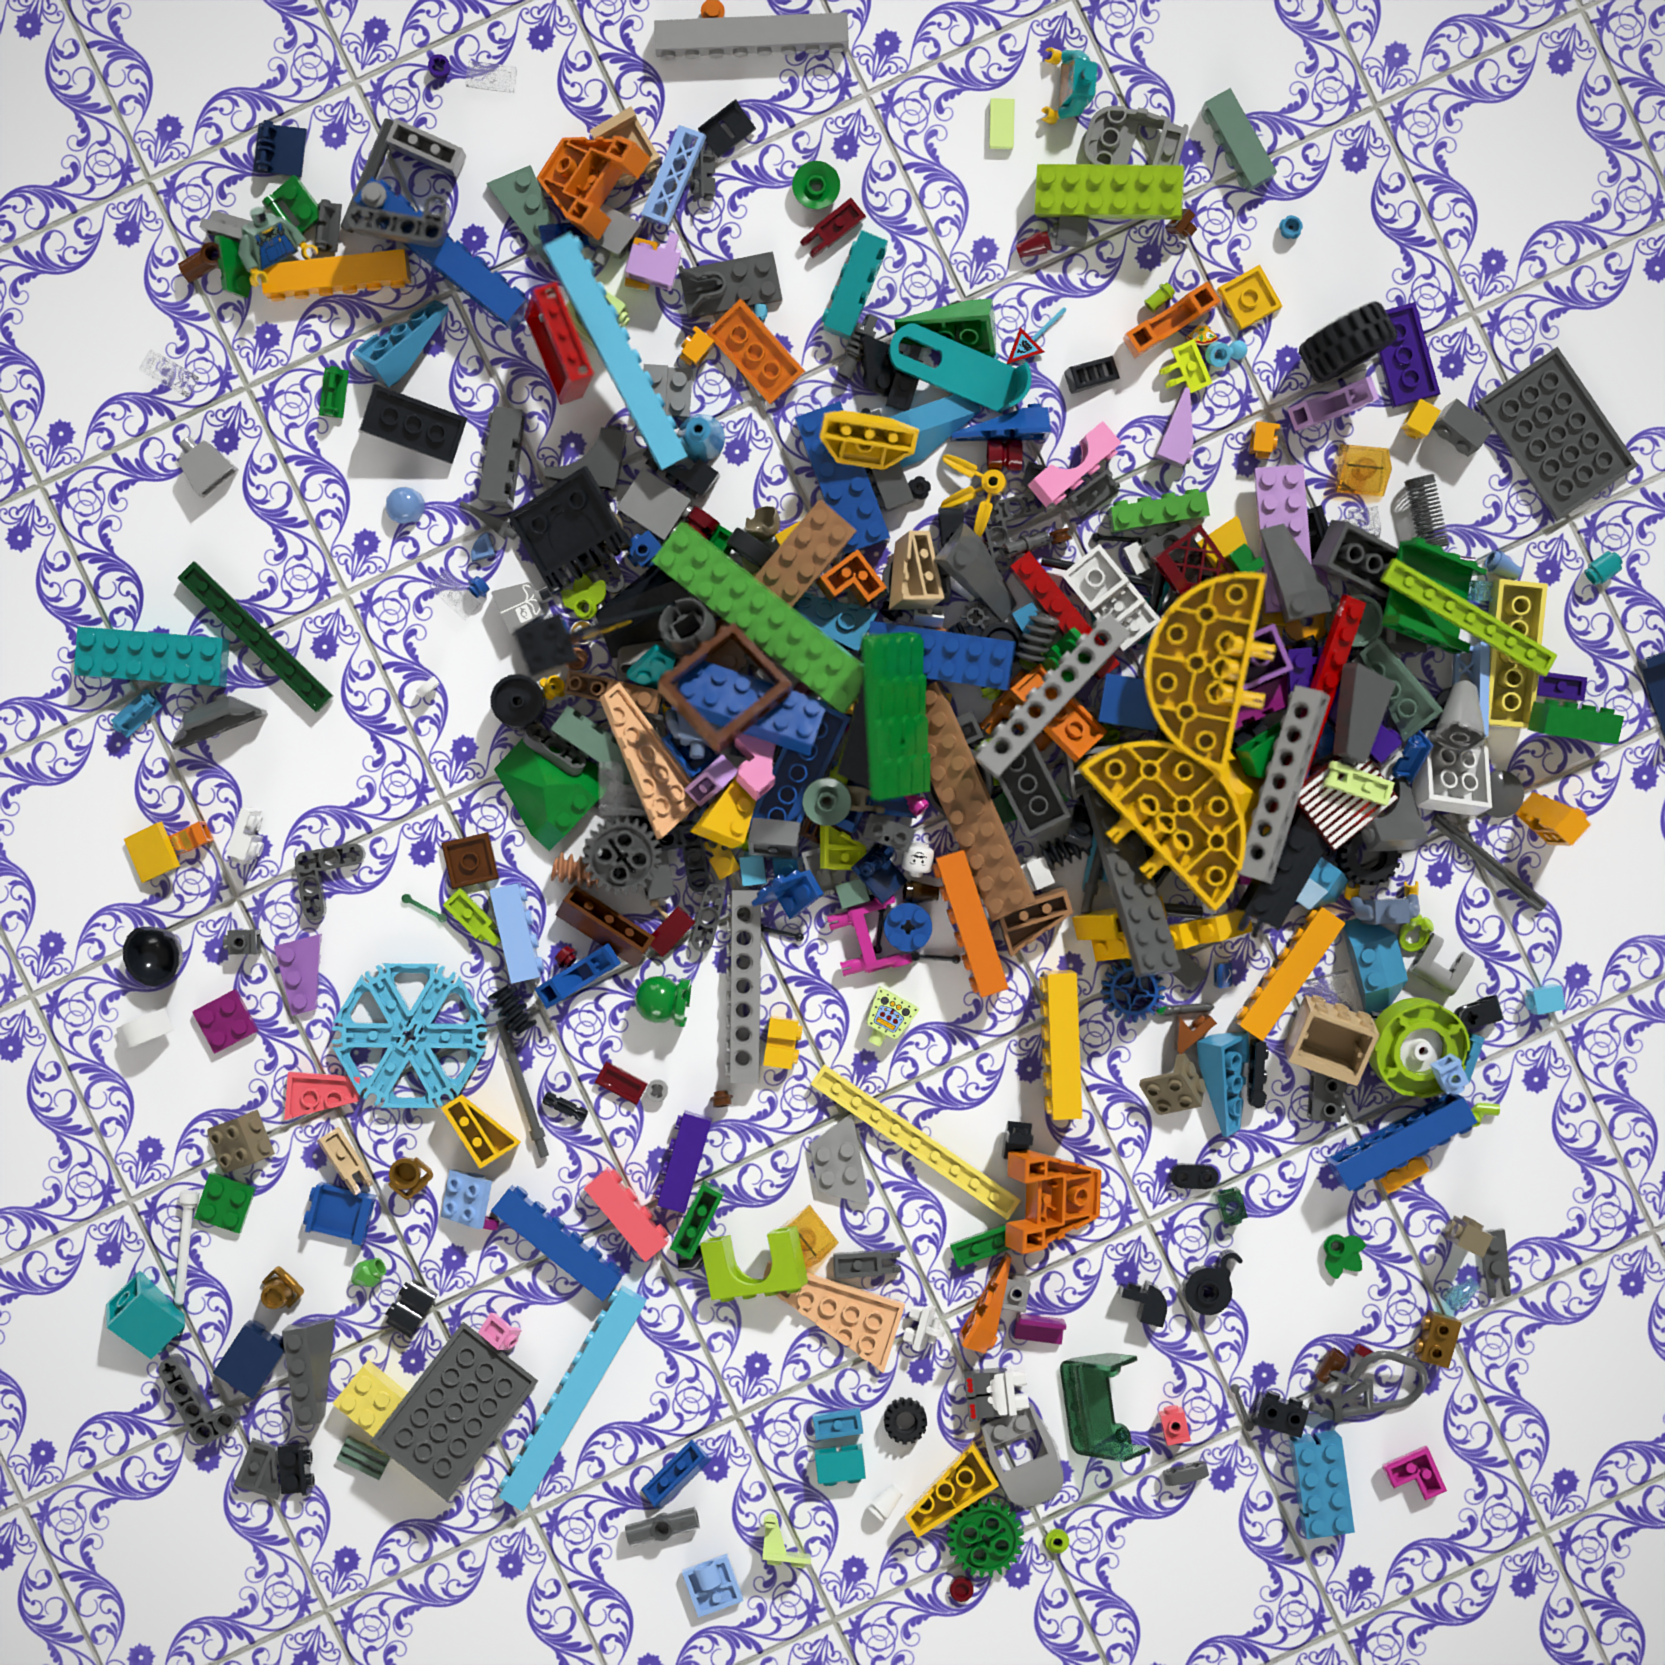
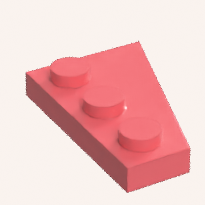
M290 1071L287 1077L284 1120L360 1101V1095L348 1075ZM354 1077L355 1081L360 1084V1077Z

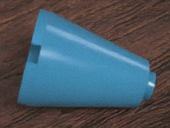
M696 414L688 417L679 427L677 434L678 438L682 437L688 447V450L685 451L687 458L695 462L698 459L707 462L717 457L725 443V433L722 425L714 417L706 414Z

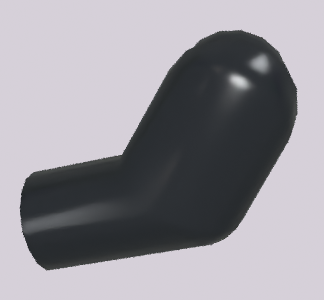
M701 1246L697 1247L696 1253L691 1260H678L679 1272L701 1269L704 1265Z

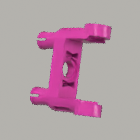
M894 894L884 904H881L877 898H873L871 901L851 906L845 912L827 916L828 923L838 920L836 923L829 924L831 931L848 925L855 927L862 951L861 957L840 962L841 969L851 967L842 970L844 977L862 971L871 973L889 967H900L913 962L911 953L901 955L896 953L876 959L864 918L866 913L887 908L886 905L895 903Z

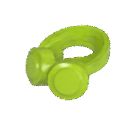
M1421 914L1416 918H1411L1410 923H1404L1399 931L1398 940L1400 945L1406 951L1414 952L1420 950L1427 943L1430 933L1434 931V925L1428 917L1422 918ZM1420 925L1421 928L1418 932L1419 940L1415 943L1406 941V934Z

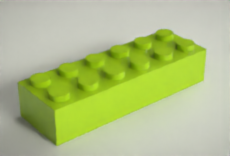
M1037 164L1035 215L1037 218H1059L1062 215L1089 219L1182 220L1185 168L1184 165Z

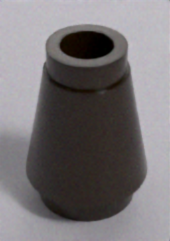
M913 880L904 883V901L909 903L938 901V886Z

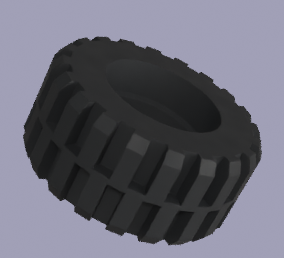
M1374 301L1354 309L1314 333L1300 344L1299 354L1313 380L1318 383H1324L1360 365L1391 345L1397 339V330L1383 305Z

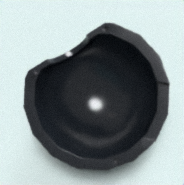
M138 927L126 937L123 945V961L127 971L135 980L147 986H158L167 983L179 972L183 962L182 946L177 936L168 930L158 927Z

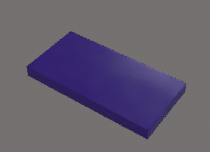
M1413 302L1385 310L1397 330V339L1377 354L1392 408L1415 403L1419 399L1425 400L1439 396L1441 393L1416 303Z

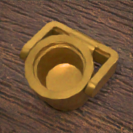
M417 1157L400 1158L389 1169L390 1182L388 1185L402 1198L409 1200L433 1178V1172L430 1167ZM421 1168L427 1172L423 1177H421Z
M280 1266L273 1269L262 1281L265 1285L261 1293V1301L269 1309L283 1308L286 1305L290 1308L304 1294L303 1287Z

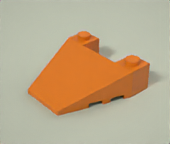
M597 136L595 139L590 140L586 137H563L536 178L553 198L555 204L562 210L564 216L582 233L599 240L611 222V219L600 210L604 201L623 173L639 179L651 158L635 142L621 136H613L612 139Z
M1028 1149L1008 1152L1007 1176L1026 1183L1025 1219L1006 1223L1005 1246L1021 1254L1041 1251L1047 1248V1244L1055 1239L1060 1240L1066 1237L1065 1233L1072 1229L1077 1230L1100 1217L1102 1170Z

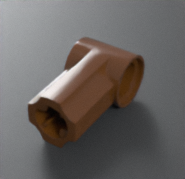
M207 242L200 251L178 263L179 270L187 282L192 283L215 268L219 269L218 258H221L219 245L214 242ZM218 250V257L215 260H211V254Z

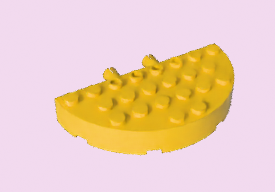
M1235 573L1203 582L1187 591L1160 618L1146 650L1144 687L1148 705L1154 719L1174 745L1192 758L1211 767L1226 770L1240 705L1262 710L1264 703L1256 702L1254 699L1264 701L1265 694L1243 691V684L1250 656L1272 661L1274 654L1265 653L1264 651L1275 652V645L1256 643L1253 640L1266 574Z
M1140 741L1107 748L1096 753L1076 768L1121 815V819L1105 833L1111 838L1110 840L1117 844L1132 829L1154 850V855L1139 868L1142 873H1145L1144 876L1150 880L1162 866L1168 865L1208 909L1216 911L1222 905L1234 887L1238 876L1237 871L1242 869L1246 848V829L1243 814L1236 800L1237 797L1227 780L1215 767L1199 762L1174 744Z

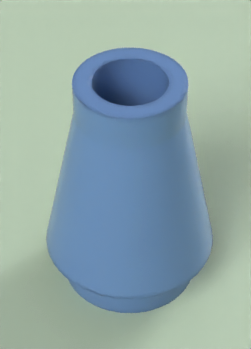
M1493 550L1487 556L1484 567L1488 569V572L1513 580H1517L1523 570L1502 551L1497 552Z

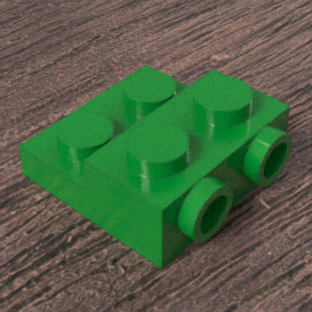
M1073 627L1044 654L1045 661L1037 662L1041 663L1047 671L1052 669L1055 672L1061 665L1058 662L1067 651L1072 653L1077 648L1075 643L1082 634ZM1079 654L1077 656L1081 664L1086 665L1090 663V657L1087 654ZM1065 671L1061 673V678L1064 682L1069 683L1074 680L1071 672Z

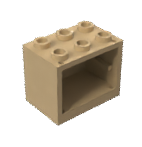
M1304 995L1283 1046L1288 1062L1357 1086L1380 1034L1371 1018L1372 1016L1363 1011L1355 1013L1343 1004L1335 1003L1333 1005L1327 1003L1320 996L1312 995L1310 997Z

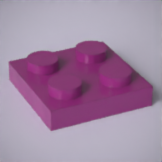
M237 989L192 1011L214 1054L259 1031Z

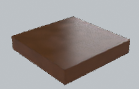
M489 832L441 843L452 890L500 879Z

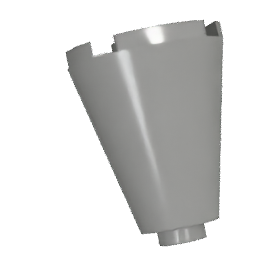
M1461 680L1452 686L1437 724L1435 737H1437V742L1446 748L1461 750V746H1469V750L1480 747L1485 742V730L1477 687L1470 681Z

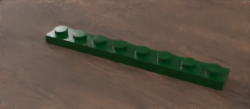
M193 561L177 577L316 713L334 697L310 671L196 561Z

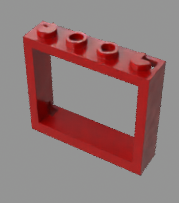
M553 282L533 289L524 318L560 405L583 398L594 372L557 282ZM540 314L542 315L543 320H544V321H542V322H540V319H539V315H540ZM585 366L587 373H579L578 368Z

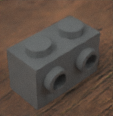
M1457 398L1445 406L1432 426V429L1441 438L1446 439L1455 446L1458 452L1465 454L1467 457L1481 448L1494 429Z
M1311 1070L1307 1118L1315 1121L1341 1123V1116L1344 1117L1345 1103L1342 1102L1343 1093L1347 1091V1082Z

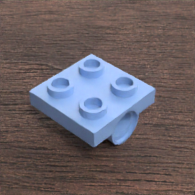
M456 1169L450 1170L441 1217L476 1229H482L492 1181L487 1180L486 1176L481 1174L466 1173Z
M728 1554L682 1570L698 1618L743 1602L744 1598Z

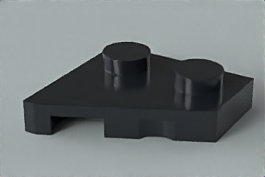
M861 334L860 342H863L864 357H861L864 369V388L882 397H888L897 371L889 358V345L867 334Z

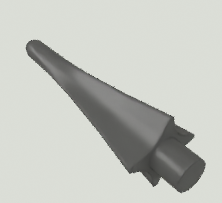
M464 501L460 502L461 507L478 517L504 540L506 537L512 540L517 537L518 534L516 530L512 529L513 525L510 522L485 513Z
M1193 554L1190 561H1187V564L1198 566L1201 557ZM1186 567L1184 577L1187 582L1192 580L1199 569ZM1173 590L1162 609L1163 614L1177 599Z

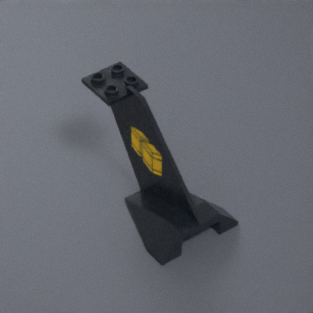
M654 565L597 611L596 618L598 622L568 632L561 612L513 629L530 677L578 660L573 647L575 644L604 638L611 658H617L618 650L621 647L663 641L659 629V621L663 611L669 605L675 607L677 600L691 598L685 587L660 567ZM701 626L686 634L681 639L683 640L692 637L699 631Z

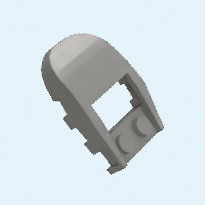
M1107 106L1097 111L1092 117L1084 141V150L1092 164L1128 165L1139 125L1162 130L1153 165H1178L1189 125L1184 123V126L1181 127L1171 123V118L1167 116H1159L1148 112V109L1140 107L1137 110L1126 109L1125 106Z
M1032 1402L1029 1403V1408L1018 1410L1017 1415L995 1417L980 1424L992 1472L1007 1497L1014 1504L1023 1507L1034 1506L1053 1498L1061 1490L1064 1482V1471L1058 1447L1043 1419H1040L1035 1411V1406ZM1038 1429L1048 1454L1003 1471L994 1446Z

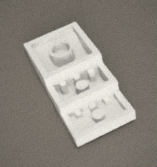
M1100 544L1062 574L1097 619L1100 616L1105 618L1110 613L1131 632L1129 637L1120 646L1124 653L1154 630L1160 620Z

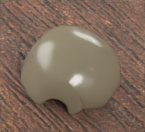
M772 506L755 509L754 518H746L744 531L759 541L773 538L781 526L777 509Z

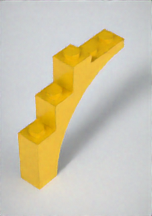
M1228 910L1197 919L1169 924L1168 927L1175 950H1181L1199 944L1224 941L1252 932L1251 920L1244 931H1240L1237 928L1245 912ZM1125 936L1118 939L1091 940L1095 962L1123 958L1131 959Z

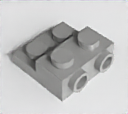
M644 364L643 372L648 371L654 382L651 385L654 393H659L665 403L663 410L666 416L671 415L676 418L690 417L693 369Z

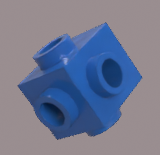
M649 530L641 536L639 534L633 536L630 539L633 546L627 550L629 554L626 557L634 567L640 565L642 569L645 567L652 568L656 565L652 560L662 546ZM643 548L647 549L645 554H640Z

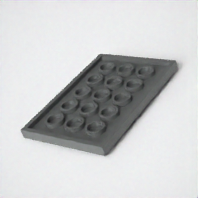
M1558 346L1476 402L1556 521L1562 519L1638 466Z
M462 1322L370 1442L440 1497L448 1501L537 1384L538 1380L503 1352L497 1350L470 1326Z

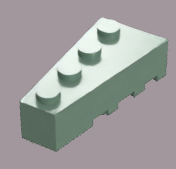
M567 705L551 728V730L558 734L556 737L568 745L572 743L578 747L576 751L588 759L591 756L597 760L596 765L608 773L611 770L616 773L617 777L615 779L625 786H628L629 783L634 785L615 736L573 707Z

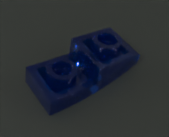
M571 222L538 226L537 231L542 249L545 245L570 232L573 238L578 237L583 248L590 247L588 236Z

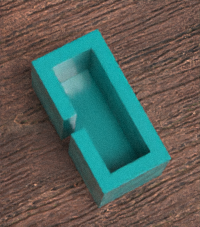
M862 1444L841 1446V1451L837 1452L836 1447L815 1449L818 1484L834 1486L841 1481L854 1484L861 1482V1479H866Z

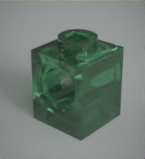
M1237 1186L1213 1192L1220 1219L1224 1224L1228 1223L1229 1226L1242 1223V1219L1248 1218L1241 1190ZM1236 1202L1237 1207L1235 1211L1227 1213V1204Z

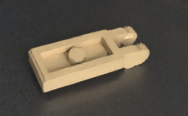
M340 1127L335 1128L317 1140L341 1179L345 1180L347 1187L353 1195L360 1193L359 1186L351 1176L354 1173H358L365 1186L370 1187L373 1185L372 1179L364 1168L365 1165Z

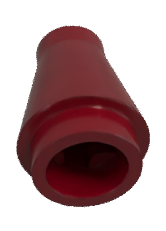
M1038 231L1015 245L1020 259L1028 256L1048 254L1047 251L1053 249L1047 231Z

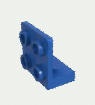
M796 870L787 875V877L780 875L771 881L772 885L758 891V897L751 903L754 907L778 899L790 920L796 918L824 893L810 870L803 872Z

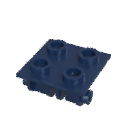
M264 120L263 123H259L253 171L302 177L307 129L273 125V121Z
M876 844L851 869L879 902L884 904L908 880L890 860L894 855V848L888 845H883L880 848Z

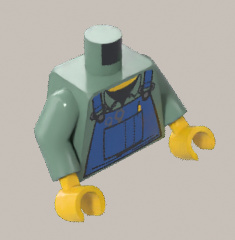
M263 207L253 208L250 211L252 222L244 225L241 229L242 238L238 254L247 272H251L250 283L255 287L259 286L257 276L261 278L263 284L268 282V276L263 270L298 252L297 247L300 246L302 249L301 255L306 260L311 259L306 253L307 248L311 249L315 255L318 254L317 247L307 245L305 242L306 238L295 225L283 217H276L272 213L266 214Z

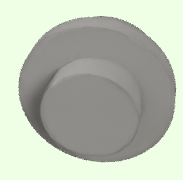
M368 183L361 192L362 200L369 207H380L386 201V190L379 183Z

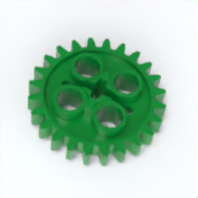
M989 1497L986 1504H983L980 1498L978 1499V1505L972 1503L969 1505L970 1508L961 1510V1515L956 1513L954 1515L956 1522L949 1521V1526L953 1530H947L946 1532L947 1536L951 1538L947 1540V1546L953 1547L949 1550L950 1556L957 1555L954 1559L955 1564L962 1562L961 1568L963 1571L970 1567V1574L972 1576L977 1570L979 1571L980 1578H983L985 1572H988L990 1578H992L994 1570H997L1002 1575L1001 1567L1004 1566L1010 1570L1009 1561L1018 1562L1014 1554H1022V1550L1018 1545H1024V1539L1020 1538V1536L1024 1535V1531L1019 1528L1022 1525L1020 1519L1014 1520L1017 1516L1016 1512L1013 1511L1008 1514L1010 1509L1008 1504L1001 1508L1000 1500H997L992 1505ZM989 1518H996L998 1520L994 1526L985 1524ZM972 1527L976 1530L973 1535L968 1536L963 1533L966 1528ZM986 1534L989 1540L985 1541L982 1535ZM998 1540L1007 1541L1006 1546L1002 1548L996 1547L995 1543ZM978 1549L985 1551L982 1557H975L973 1553Z

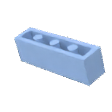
M521 883L490 889L511 984L541 977V971L545 969L543 959L538 957L536 948L539 947L537 934H532L531 924H534L531 910H527L525 901H528L526 887H522Z

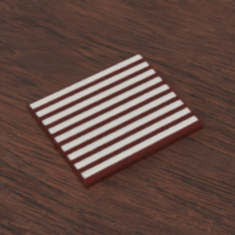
M1337 756L1330 760L1343 764L1341 758ZM1369 757L1366 764L1350 766L1385 779L1379 772V768L1374 765ZM1327 762L1303 782L1297 803L1332 851H1335L1399 798L1392 790L1388 806H1381L1345 792L1325 787L1323 782L1325 777H1328L1330 771L1328 770L1329 762ZM1339 773L1337 780L1343 782L1344 774Z

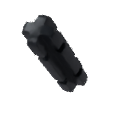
M547 1092L542 1101L544 1105L548 1107L553 1106L555 1110L569 1117L574 1116V1119L580 1122L585 1121L589 1112L581 1106L580 1108L576 1107V1104L562 1097L557 1098L551 1092Z

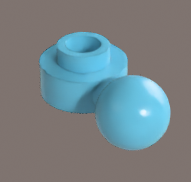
M1240 340L1232 342L1230 346L1216 341L1207 347L1205 358L1210 365L1223 367L1229 362L1231 357L1235 360L1243 359L1248 352V348Z

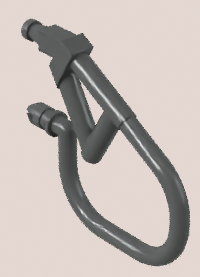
M1392 1351L1370 1353L1359 1361L1350 1376L1347 1373L1343 1374L1336 1370L1331 1371L1328 1376L1332 1381L1342 1385L1348 1384L1353 1386L1370 1363L1380 1359H1389L1413 1367L1418 1371L1419 1382L1414 1391L1402 1399L1373 1403V1380L1366 1378L1344 1394L1333 1399L1331 1406L1324 1403L1319 1405L1315 1402H1310L1308 1409L1311 1412L1320 1414L1321 1417L1337 1423L1343 1422L1344 1417L1406 1407L1414 1403L1424 1392L1428 1382L1426 1368L1418 1360ZM1364 1393L1363 1405L1343 1408V1405Z

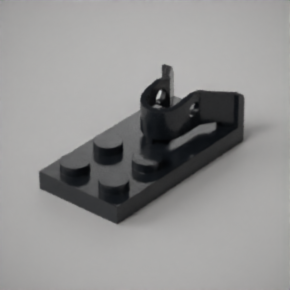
M377 384L372 386V392L357 432L361 434L364 432L443 462L453 464L468 418Z

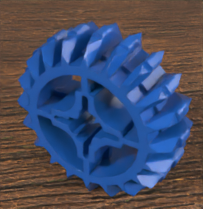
M1122 959L1119 960L1121 967L1119 969L1112 964L1113 975L1107 971L1104 973L1105 976L1110 978L1109 982L1101 981V984L1108 986V988L1100 990V994L1108 995L1102 1002L1104 1004L1111 1002L1107 1010L1112 1012L1117 1009L1114 1013L1116 1018H1119L1124 1013L1123 1021L1128 1022L1130 1015L1134 1023H1137L1138 1015L1145 1021L1147 1020L1145 1014L1147 1011L1150 1015L1154 1016L1155 1012L1151 1009L1153 1005L1156 1008H1161V1005L1156 1002L1157 998L1165 999V996L1158 994V991H1164L1166 987L1157 984L1164 980L1163 977L1158 976L1155 978V975H1148L1151 991L1146 990L1141 986V978L1136 977L1131 959H1128L1127 966ZM1134 971L1128 982H1116L1122 974ZM1136 983L1135 987L1144 993H1133L1130 997L1131 993L1122 987H1133ZM1114 989L1125 994V1008L1121 1007L1116 1001ZM1138 998H1149L1140 1008L1132 1009Z

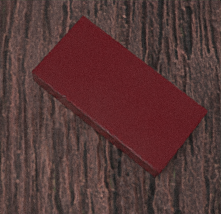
M677 906L651 934L655 937L651 947L664 957L695 924V921L683 909Z
M608 1061L605 1062L594 1082L635 1105L638 1104L648 1085L646 1081Z

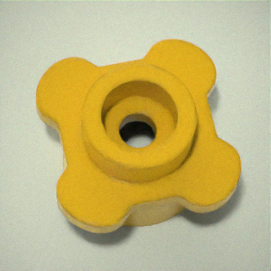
M553 675L548 679L542 678L539 681V685L543 687L546 699L553 700L554 697H563L565 695L563 693L565 684L559 676Z

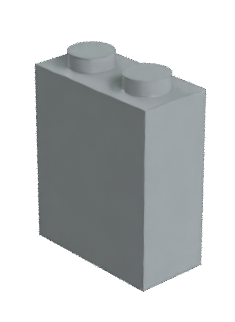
M642 468L616 507L620 513L644 529L649 530L650 533L664 542L675 531L682 518L684 520L687 519L688 514L693 508L691 507V499L644 468Z

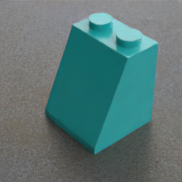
M141 1271L106 1303V1328L149 1359H152L157 1353H162L166 1349L168 1342L174 1336L178 1337L185 1328L184 1313Z

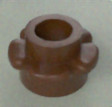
M727 1090L714 1092V1096L710 1098L713 1108L731 1106L733 1095H728Z

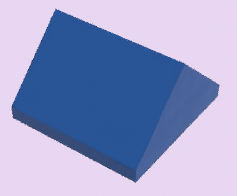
M672 733L662 739L663 743L691 779L701 773L721 755L720 753L717 754L712 747H705L704 758L693 759L690 758V746L681 745L680 739L674 738Z

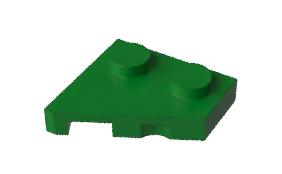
M215 235L214 240L215 243L219 244L221 257L218 258V265L221 271L222 290L241 298H248L251 288L250 276L252 274L247 272L238 254L240 243L221 235Z

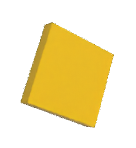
M1260 264L1216 289L1239 331L1283 307Z
M162 822L155 823L124 838L141 883L148 882L180 867Z

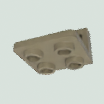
M1185 1053L1176 1055L1172 1073L1144 1078L1139 1082V1087L1155 1112L1159 1115L1201 1107L1203 1095L1206 1092L1204 1080L1200 1079L1194 1063L1190 1062Z
M258 1109L207 1130L218 1163L224 1173L254 1164L275 1154Z

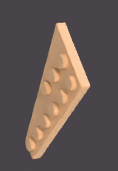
M618 682L600 696L599 699L656 839L659 840L698 805L684 791L693 780L663 743L661 737Z
M768 1260L763 1278L768 1277L770 1274L772 1261ZM807 1273L808 1283L801 1288V1291L788 1294L787 1290L779 1291V1294L775 1295L884 1373L905 1303L811 1273Z

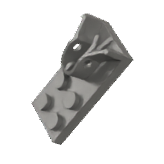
M773 251L687 269L683 268L682 265L678 266L689 319L727 312L739 299H742L748 307H754L755 304L783 301Z

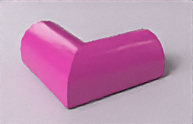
M1427 1446L1382 1464L1386 1477L1393 1488L1415 1479L1425 1501L1447 1491Z

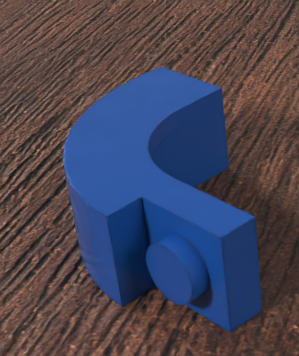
M608 943L534 988L546 1009L617 967L621 962Z

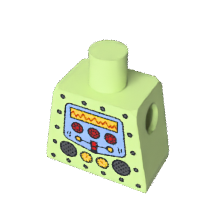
M878 986L866 1020V1024L874 1028L868 1041L881 1047L886 1036L896 1040L919 1012V1007Z

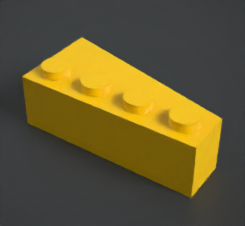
M973 1440L905 1511V1519L917 1538L999 1486V1481Z

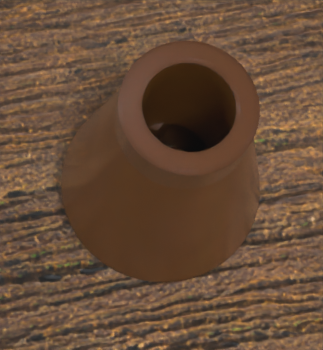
M1335 1347L1330 1351L1327 1350L1315 1374L1316 1378L1322 1383L1327 1384L1331 1380L1328 1374L1334 1370L1339 1372L1347 1366L1348 1357Z

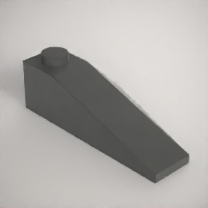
M962 523L935 557L934 561L1002 622L1014 609L1017 602L982 539L965 523Z

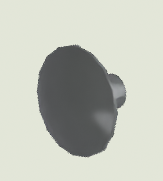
M1504 770L1491 772L1492 808L1485 812L1494 818L1509 817L1522 806L1524 787L1513 773Z

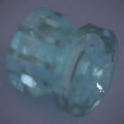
M1469 581L1471 592L1468 594L1467 600L1492 602L1490 591L1494 586V582Z

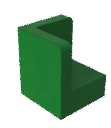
M1242 544L1225 556L1236 573H1254L1265 565L1261 557L1256 558L1247 544Z

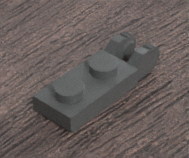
M1485 1230L1494 1236L1482 1258L1483 1276L1486 1279L1489 1298H1496L1494 1279H1501L1503 1296H1510V1271L1505 1230Z
M881 1250L833 1253L834 1276L837 1279L883 1276L882 1274L901 1272L900 1265L882 1266V1259L899 1258L900 1251L887 1250L881 1252Z

